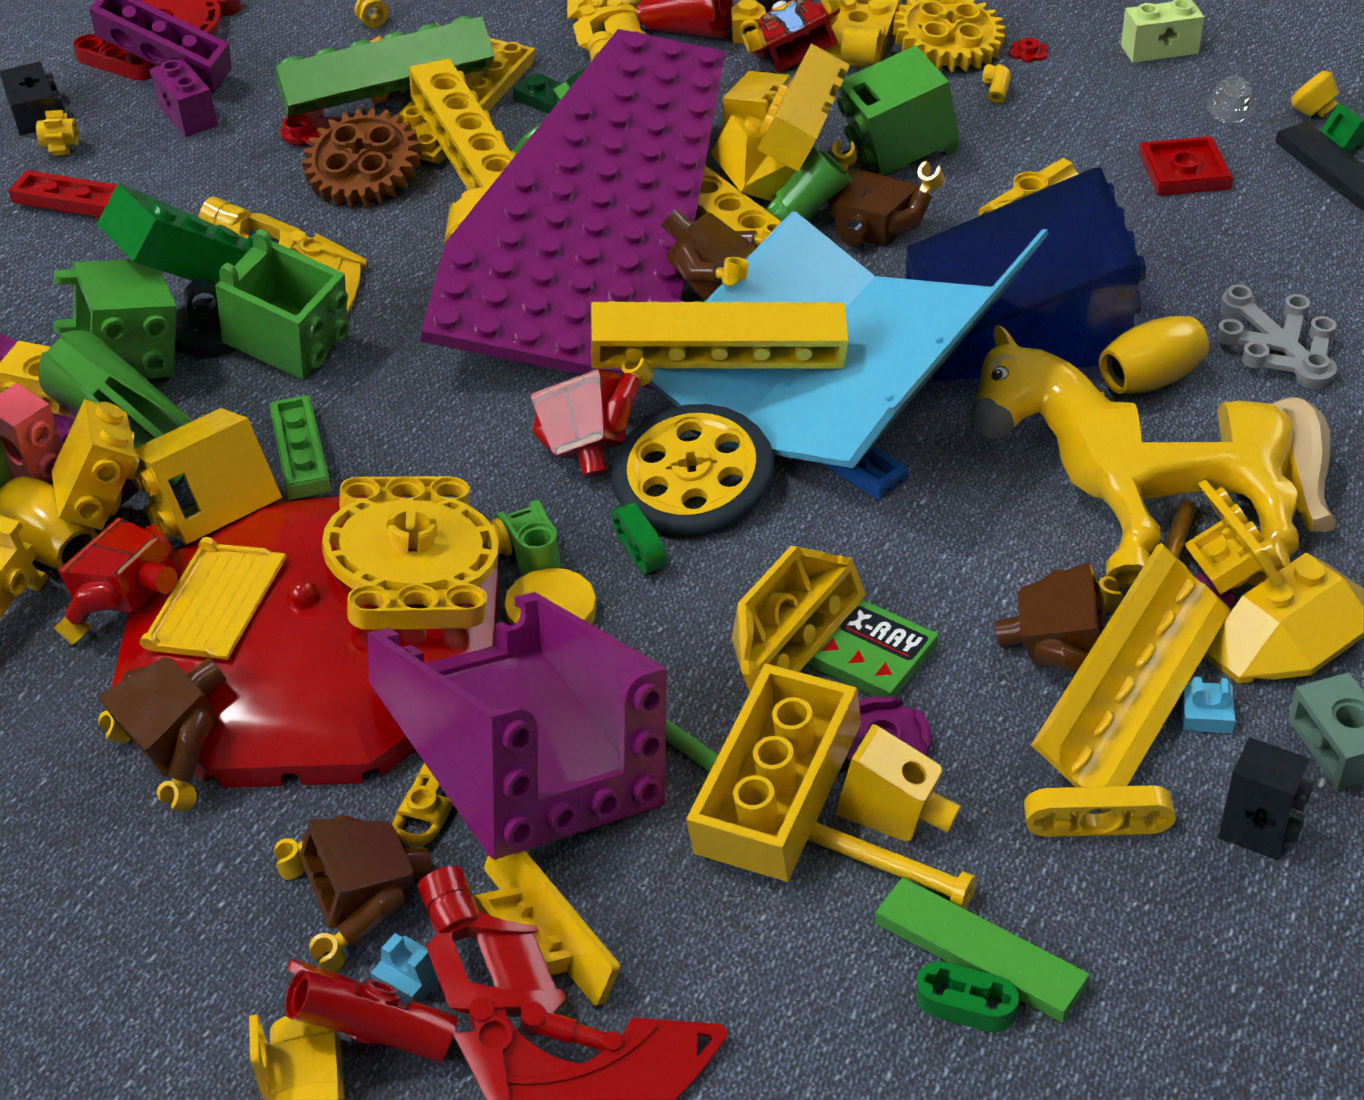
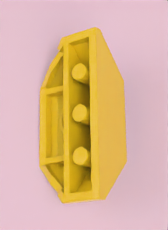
M790 546L738 602L732 641L741 673L749 692H751L765 663L800 672L863 600L866 593L853 558Z
M1304 553L1278 571L1284 581L1282 584L1275 587L1269 579H1266L1241 597L1222 624L1203 658L1238 684L1253 682L1254 678L1276 680L1310 676L1364 638V588L1331 565L1308 553Z

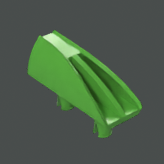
M74 330L61 333L60 338L50 349L42 353L39 364V382L43 392L74 417L77 416L84 399L98 404L100 402H109L118 406L122 411L127 412L130 430L134 432V448L193 421L91 332ZM182 473L168 480L172 490L178 488L185 480V477Z

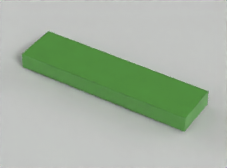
M310 395L269 403L288 501L332 492Z
M904 877L900 879L875 912V924L949 963L994 974L1009 980L1016 987L1020 1001L1063 1023L1088 985L1090 974Z

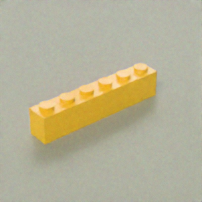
M591 302L592 369H621V364L626 360H631L637 366L642 357L646 359L652 369H844L848 331L844 302Z

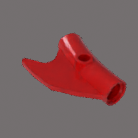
M290 959L287 970L295 973L289 985L285 1001V1013L289 1019L342 1032L352 1039L365 1044L375 1045L380 1043L440 1064L442 1063L451 1044L458 1016L412 1000L407 1005L400 1001L401 997L396 995L397 991L393 987L383 982L368 979L364 984L297 959Z

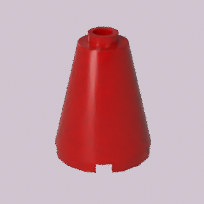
M641 0V3L637 5V17L639 22L643 23L648 30L725 39L731 34L726 32V29L732 26L731 9L734 3L733 0Z

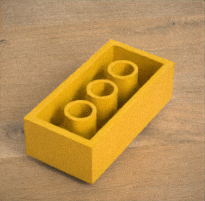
M764 664L686 818L694 854L785 882L789 881L860 728L861 716L857 687Z

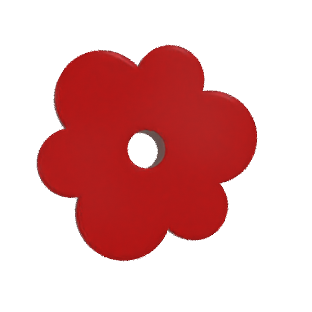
M1023 38L1019 42L1016 41L1011 44L1009 56L1013 59H1021L1026 63L1033 62V60L1042 61L1047 58V45L1040 43L1034 38Z

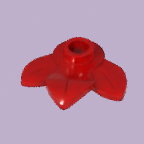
M322 109L293 117H286L282 121L280 135L283 141L292 145H310L309 138H320L317 128L320 127L328 130L330 128L329 119L339 123L342 121V117L323 116Z

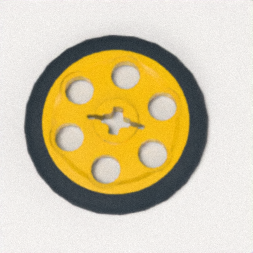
M710 404L683 405L651 416L631 431L621 444L614 459L611 481L614 495L620 505L623 506L631 502L636 503L656 532L674 536H698L719 531L738 522L757 506L766 494L773 477L774 455L770 442L762 430L745 415L727 407ZM688 430H696L701 433L693 441H682L679 439L680 435ZM732 441L739 444V447L731 453H722L717 450L718 446L725 442ZM660 451L665 454L662 460L655 463H648L643 460L650 452ZM690 466H696V471L688 472ZM728 475H738L743 478L736 486L726 487L720 484V481ZM661 484L668 488L660 496L652 497L645 494L646 490L653 485ZM698 496L707 500L703 506L697 509H689L684 506L686 500L691 497Z

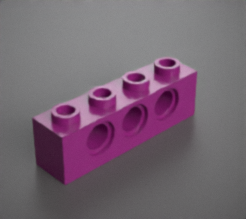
M96 0L89 8L95 36L157 66L168 60L182 58L209 87L212 93L217 90L232 70L229 43L143 1Z

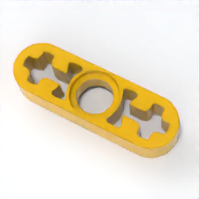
M1154 785L1043 788L1030 793L1024 800L1027 828L1031 833L1042 837L1157 834L1169 829L1176 820L1170 792L1163 787ZM1095 809H1111L1107 812L1100 814L1088 813Z

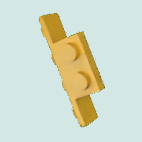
M1206 479L1199 482L1198 486L1221 521L1184 545L1221 595L1229 589L1240 587L1248 581L1251 575L1259 570L1263 571L1275 587L1282 584L1284 581L1275 568L1282 564V561L1267 539L1264 540L1253 522H1249L1237 503L1234 504L1223 487L1214 490Z
M525 850L496 860L488 855L484 870L500 890L474 895L473 898L479 912L511 922L537 926L539 932L534 933L550 974L555 975L567 972L594 1006L605 1004L620 971L619 962Z

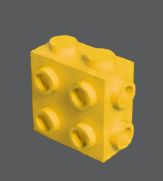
M84 399L51 471L58 518L99 530L103 529L109 515L114 516L117 513L122 499L121 489L126 479L131 480L134 477L139 464V454L135 453L133 444L134 432L130 430L127 412L122 411V409L112 403L100 402L98 404Z

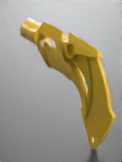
M567 0V18L578 20L573 25L578 46L588 50L591 62L618 29L646 34V32L641 31L637 18V9L635 8L638 3H641V0Z
M210 197L203 203L199 218L216 226L223 225L246 239L251 229L255 231L263 229L269 233L270 237L279 240L280 245L344 273L346 293L348 294L347 315L349 314L359 290L361 270L367 271V261L365 258L318 233L313 238H310L299 228L262 213H251L247 209L218 197Z

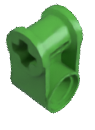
M539 500L531 501L529 507L509 514H505L502 511L495 513L494 517L499 518L503 522L512 545V557L523 575L545 568L561 569L557 531L547 517Z

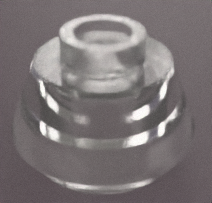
M1230 76L1216 85L1207 99L1206 107L1210 114L1221 122L1240 123L1246 121L1256 112L1257 104L1251 85L1241 77Z

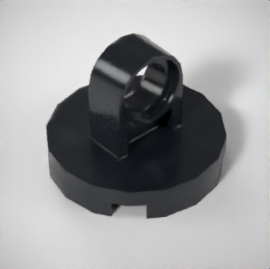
M197 279L189 283L183 292L185 305L176 311L175 348L182 354L183 349L193 351L195 358L199 359L216 358L236 350V348L222 342L216 284L211 280ZM201 293H208L214 296L193 301L194 297Z

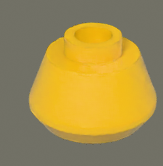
M1323 70L1315 75L1291 96V106L1309 117L1317 113L1322 118L1339 104L1334 99L1340 93L1333 73Z

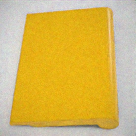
M202 538L197 552L150 629L141 637L139 641L141 646L146 650L228 660L285 561L286 554L270 552L266 548L217 544L212 538Z

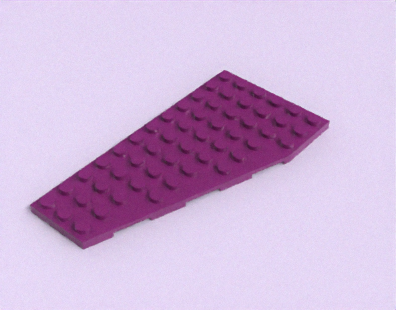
M618 29L445 242L423 322L420 342L583 375L596 370L592 369L591 302H667L672 299L680 300L684 278L666 257V254L675 244L676 240L661 225L675 209H678L692 223L695 222L726 51ZM601 369L618 373L620 377L624 374L622 369ZM650 384L642 386L645 388L654 389Z

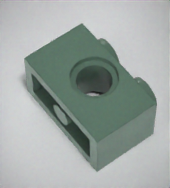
M1349 672L1297 686L1288 717L1294 729L1337 791L1363 784L1364 689L1359 687Z

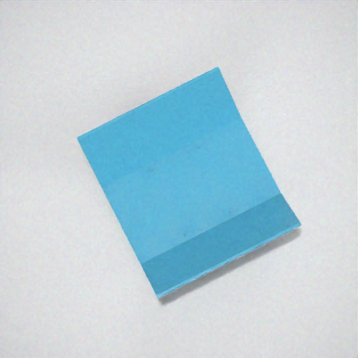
M791 212L746 258L749 262L747 278L743 281H738L734 285L722 283L705 302H844L848 331V347L844 369H653L654 376L648 384L676 407L691 404H710L727 407L745 415L767 437L773 455L854 468L1001 297L1048 236V230L1042 229L995 285L987 287L875 276L797 212ZM732 441L722 443L725 447L737 449L739 447V444Z

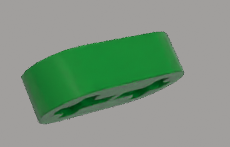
M631 502L612 509L611 520L614 531L638 570L646 575L667 566V558L664 546L638 505Z
M942 961L928 963L921 968L917 975L916 1001L925 1013L933 1017L996 1033L1007 1030L1017 1019L1019 993L1009 980L1001 976ZM938 984H945L948 986V989H945L943 995H936L933 993V990H935L938 987ZM991 998L1001 1000L996 1010L986 1008V1004L990 1002Z

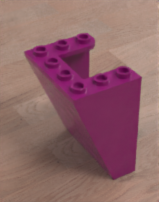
M536 592L515 597V606L521 609V615L514 625L509 626L504 622L495 623V646L426 664L424 663V653L413 645L401 648L399 634L391 628L367 633L369 683L486 853L494 860L665 805L667 668Z

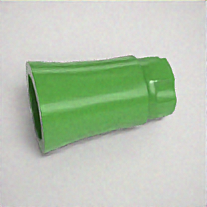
M814 144L799 172L795 171L776 193L777 197L768 205L766 211L781 222L791 212H797L808 221L825 203L853 182V180L834 158Z

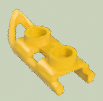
M425 763L416 776L413 786L409 789L398 808L392 823L400 842L411 847H421L434 840L454 806L448 796L446 798L437 795L441 786ZM408 817L431 822L429 830L422 834H412L402 830Z

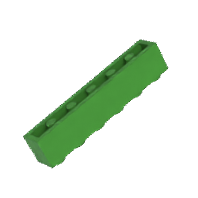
M462 16L454 19L451 24L439 27L437 24L422 26L418 29V32L404 35L403 32H394L385 36L384 40L370 43L369 40H360L351 44L349 48L336 51L335 48H326L318 51L312 57L301 59L299 56L286 58L276 65L275 80L288 118L410 88V66L450 58L456 69L462 71L465 75L490 69L495 55L482 16L473 19L471 16Z

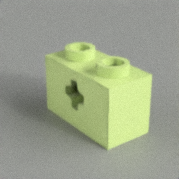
M1173 0L1172 2L1160 4L1144 3L1137 7L1125 8L1121 46L1132 63L1199 54L1204 16L1193 0Z

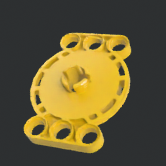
M450 476L352 477L341 483L339 493L340 510L331 517L324 528L322 552L326 565L335 577L352 588L348 595L347 618L353 626L366 630H382L386 628L451 629L476 627L485 620L487 595L478 586L491 576L498 562L499 539L494 526L487 518L469 506L470 487L467 482ZM356 496H361V497H367V498H354V497H356ZM399 496H408L412 498H400ZM443 496H454L455 498H448ZM487 540L491 549L482 548ZM330 542L336 547L337 550L332 551ZM408 548L417 549V551H408ZM419 604L427 606V608H411L407 605ZM455 604H471L475 607L463 608L455 606ZM363 605H374V606H378V607H380V608H377V609H363V608H360L359 606H363Z

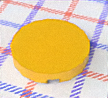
M545 568L532 571L517 579L506 594L504 603L507 621L511 625H514L521 615V609L515 606V597L532 592L538 593L589 624H592L595 619L597 604L592 584L581 574L568 569Z

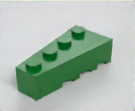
M120 183L117 184L96 224L133 262L190 281L207 279L217 284L220 281V268L225 263L235 266L253 247V236H248L246 239L223 225L216 226Z

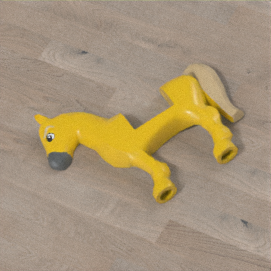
M1002 326L994 328L996 347L991 349L983 363L979 393L970 415L971 425L980 434L994 439L1007 435L1022 419L1037 412L1044 417L1048 426L1057 437L1060 458L1071 482L1092 497L1103 499L1114 511L1120 522L1123 534L1119 548L1106 561V576L1114 577L1119 583V588L1131 587L1161 538L1160 525L1150 515L1143 499L1159 498L1180 493L1202 492L1198 483L1204 479L1208 481L1214 490L1223 487L1227 493L1244 494L1251 499L1259 517L1260 533L1264 540L1267 539L1282 561V564L1275 567L1277 571L1291 563L1290 556L1299 548L1297 528L1292 524L1296 507L1309 531L1328 532L1335 529L1336 519L1329 511L1324 498L1325 482L1330 466V429L1324 415L1310 402L1300 397H1288L1272 404L1240 400L1220 403L1217 410L1221 442H1142L1139 414L1135 403L1111 402L1071 363L1041 349L1020 347ZM1259 570L1250 576L1247 583L1256 587L1268 579V577L1262 570Z

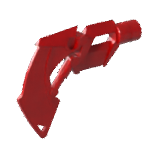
M443 867L429 873L419 881L418 889L436 933L426 948L448 1007L469 1014V1024L474 1031L453 1033L486 1100H677L709 1064L726 1040V1028L721 1024L631 1017L624 1033L620 1035L614 1031L607 1033L579 1024L576 1019L558 1014L557 1012L566 1000L563 989H556L534 935V933L539 932L537 926L511 922L483 912L480 913L473 896H471L472 892L462 867ZM468 937L477 939L495 987L469 982L454 941ZM520 1017L521 1029L527 1035L535 1036L540 1034L567 1044L573 1042L601 1051V1053L582 1064L559 1059L542 1051L528 1041L515 1028L509 1018ZM697 1036L709 1037L711 1041L697 1057Z

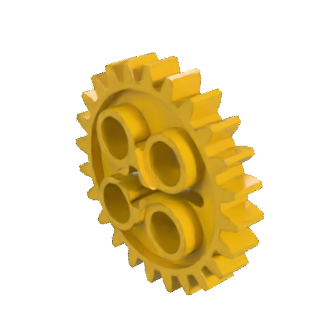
M907 0V4H900L899 12L895 13L892 35L896 36L895 44L902 45L901 52L917 45L932 63H935L938 70L943 65H946L951 72H954L955 66H960L964 71H968L970 64L980 69L982 62L991 64L992 57L998 58L999 52L1003 48L1006 27L1002 26L1003 19L1001 17H995V9L985 10L987 5L985 2L975 4L974 0Z

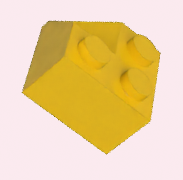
M731 115L711 155L741 193L773 201L777 197L776 193L796 170L758 150L763 137L757 135L762 121L751 116L743 119Z

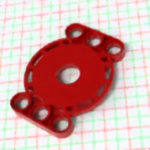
M140 0L211 35L217 32L222 22V16L236 14L242 9L241 0ZM85 34L73 41L77 61L87 66L139 81L152 79L150 69L157 67V65L95 36V34Z

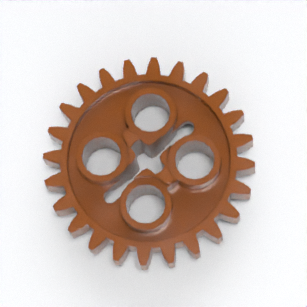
M371 108L367 115H362L360 109H356L355 116L351 118L344 112L341 116V122L337 123L335 120H328L330 125L328 130L320 127L317 128L320 138L312 137L308 139L311 148L303 149L306 159L302 160L308 185H311L315 195H321L324 202L333 199L336 207L347 201L349 209H352L357 201H361L364 208H368L370 199H375L379 204H382V195L388 194L393 198L396 197L394 188L406 189L408 186L405 178H415L414 168L421 167L419 156L422 155L416 131H412L409 121L402 122L401 115L397 114L391 118L388 110L383 111L377 116L374 108Z

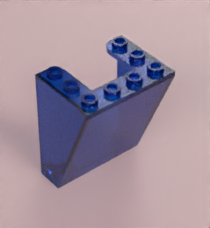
M1101 167L1089 169L906 247L905 279L993 287L1042 229H1047L1049 233L1001 297L932 376L933 382L981 377L984 360L991 349L996 347L994 340V328L996 326L1005 328L1018 346L1044 350L1064 359L1076 368L1099 366V358L1102 351L1118 336L1135 327V314H1139L1141 311V296L1138 288L1139 281H1144L1146 277L1145 259L1136 252L1134 233L1132 230H1127L1123 207L1117 206L1114 186L1112 183L1107 182Z

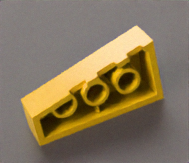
M811 43L789 85L781 83L771 101L757 132V135L763 137L758 150L799 172L818 138L827 114L835 100V92H838L841 87L843 78L850 65Z

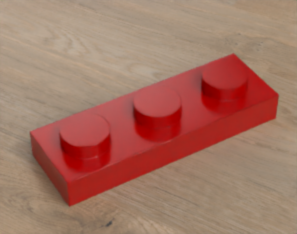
M26 170L8 192L12 203L100 218L117 185Z

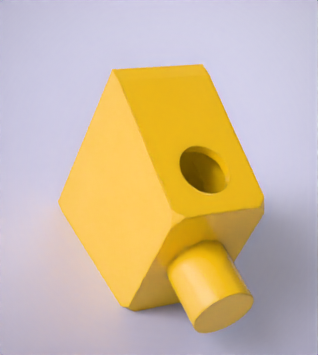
M872 724L851 759L835 814L906 842L912 840L922 821L949 833L959 814L961 805L935 793L943 772L940 764L881 727Z

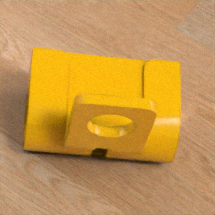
M259 1015L249 1016L250 1059L262 1098L265 1100H345L341 1036L338 1031L294 1021L285 1016L274 1022L271 1026L270 1043L268 1044Z

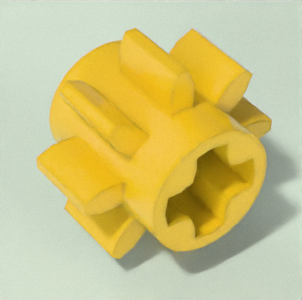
M63 110L45 111L46 120L37 121L36 124L37 139L40 147H48V152L52 153L53 156L70 155L69 146L79 144V129L76 119L68 118L67 113H64Z

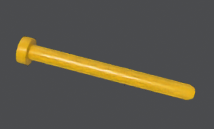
M818 822L815 823L808 838L810 842L950 897V902L964 909L967 908L976 889L977 876L963 871L958 877Z

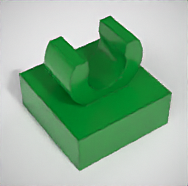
M1339 103L1321 129V132L1351 154L1356 146L1364 147V118L1349 106Z

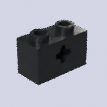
M41 61L0 71L6 97L20 136L36 132L37 121L46 120L45 111H64L52 73L45 74Z
M1249 737L1232 773L1218 838L1278 860L1286 841L1296 844L1305 820V815L1297 813V810L1304 812L1313 789L1314 782L1305 779L1310 758Z

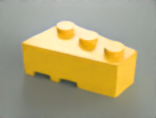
M748 71L722 98L723 123L720 126L719 137L731 115L743 119L751 116L763 121L781 83L788 86L791 81V75Z

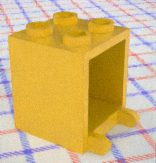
M219 408L135 448V453L139 454V464L131 481L137 490L143 489L150 504L145 506V511L151 524L159 525L168 537L173 536L185 544H189L282 498L249 419L226 409ZM182 473L196 502L195 505L183 511L168 480Z

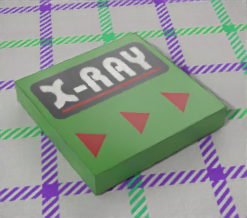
M862 600L810 659L809 666L850 686L857 687V689L873 697L895 698L938 646L939 634Z

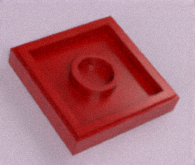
M1212 136L1140 143L1138 154L1157 196L1229 190L1232 188L1233 177Z

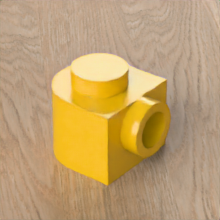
M741 0L732 7L733 44H744L741 35L750 32L745 29L755 30L760 27L762 29L760 18L766 11L765 7L756 0Z

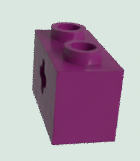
M182 58L165 61L160 66L150 69L158 106L185 137L218 126L209 87Z

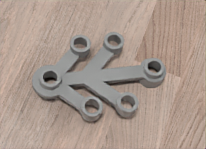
M1232 285L1223 293L1220 312L1227 319L1219 323L1217 339L1225 345H1245L1242 362L1246 366L1294 372L1296 381L1301 386L1313 390L1325 388L1336 375V363L1326 355L1328 344L1334 339L1337 326L1333 319L1326 316H1318L1311 321L1309 336L1313 339L1310 352L1298 343L1302 321L1307 318L1311 303L1306 296L1292 294L1286 298L1283 310L1286 321L1284 329H1282L1255 305V297L1249 287L1245 285ZM1248 320L1262 333L1244 330V325L1240 321ZM1269 351L1284 352L1287 356L1269 354Z

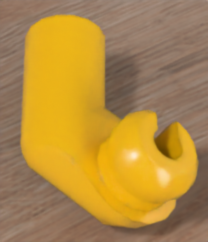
M987 64L983 70L982 80L986 84L991 83L988 99L994 103H1002L1005 101L1011 81L1010 70L1002 64H997V66Z

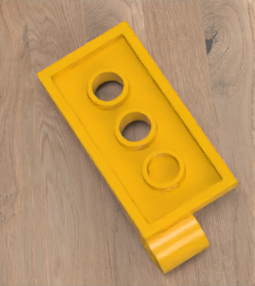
M845 0L846 5L841 7L838 19L832 25L838 44L824 51L849 65L870 67L880 62L893 29L895 11L900 7L903 0Z

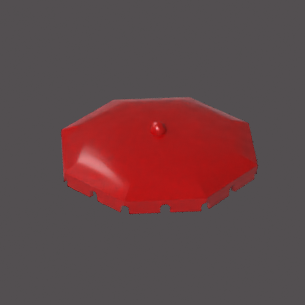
M356 496V497H354V498H367V497ZM339 497L298 498L289 501L288 498L278 499L184 545L170 556L176 569L177 583L197 552L201 539L204 537L212 538L217 544L266 548L270 552L285 553L287 556L228 660L210 658L225 675L227 681L206 696L218 714L219 720L208 735L194 772L205 783L213 776L219 780L221 788L283 786V775L293 773L300 777L302 785L363 783L362 774L364 772L377 768L380 777H382L416 751L369 683L367 633L378 630L360 629L349 622L347 618L348 595L352 588L336 578L325 563L322 552L324 528L331 517L340 510ZM330 542L332 551L337 550L336 547ZM408 548V551L413 552L417 551V549ZM498 563L491 576L478 586L487 595L485 620L480 625L471 628L392 629L399 634L401 648L413 645L424 653V663L426 664L495 646V623H498L500 600ZM172 591L167 594L156 592L138 610L128 613L111 688L121 682L128 670L149 666L163 657H170L186 675L208 658L146 650L141 646L139 642L141 637L148 632ZM419 604L407 605L411 608H427V606ZM455 604V606L463 608L475 607L471 604ZM363 605V606H359L360 608H363V609H377V608H380V607L374 606V605Z

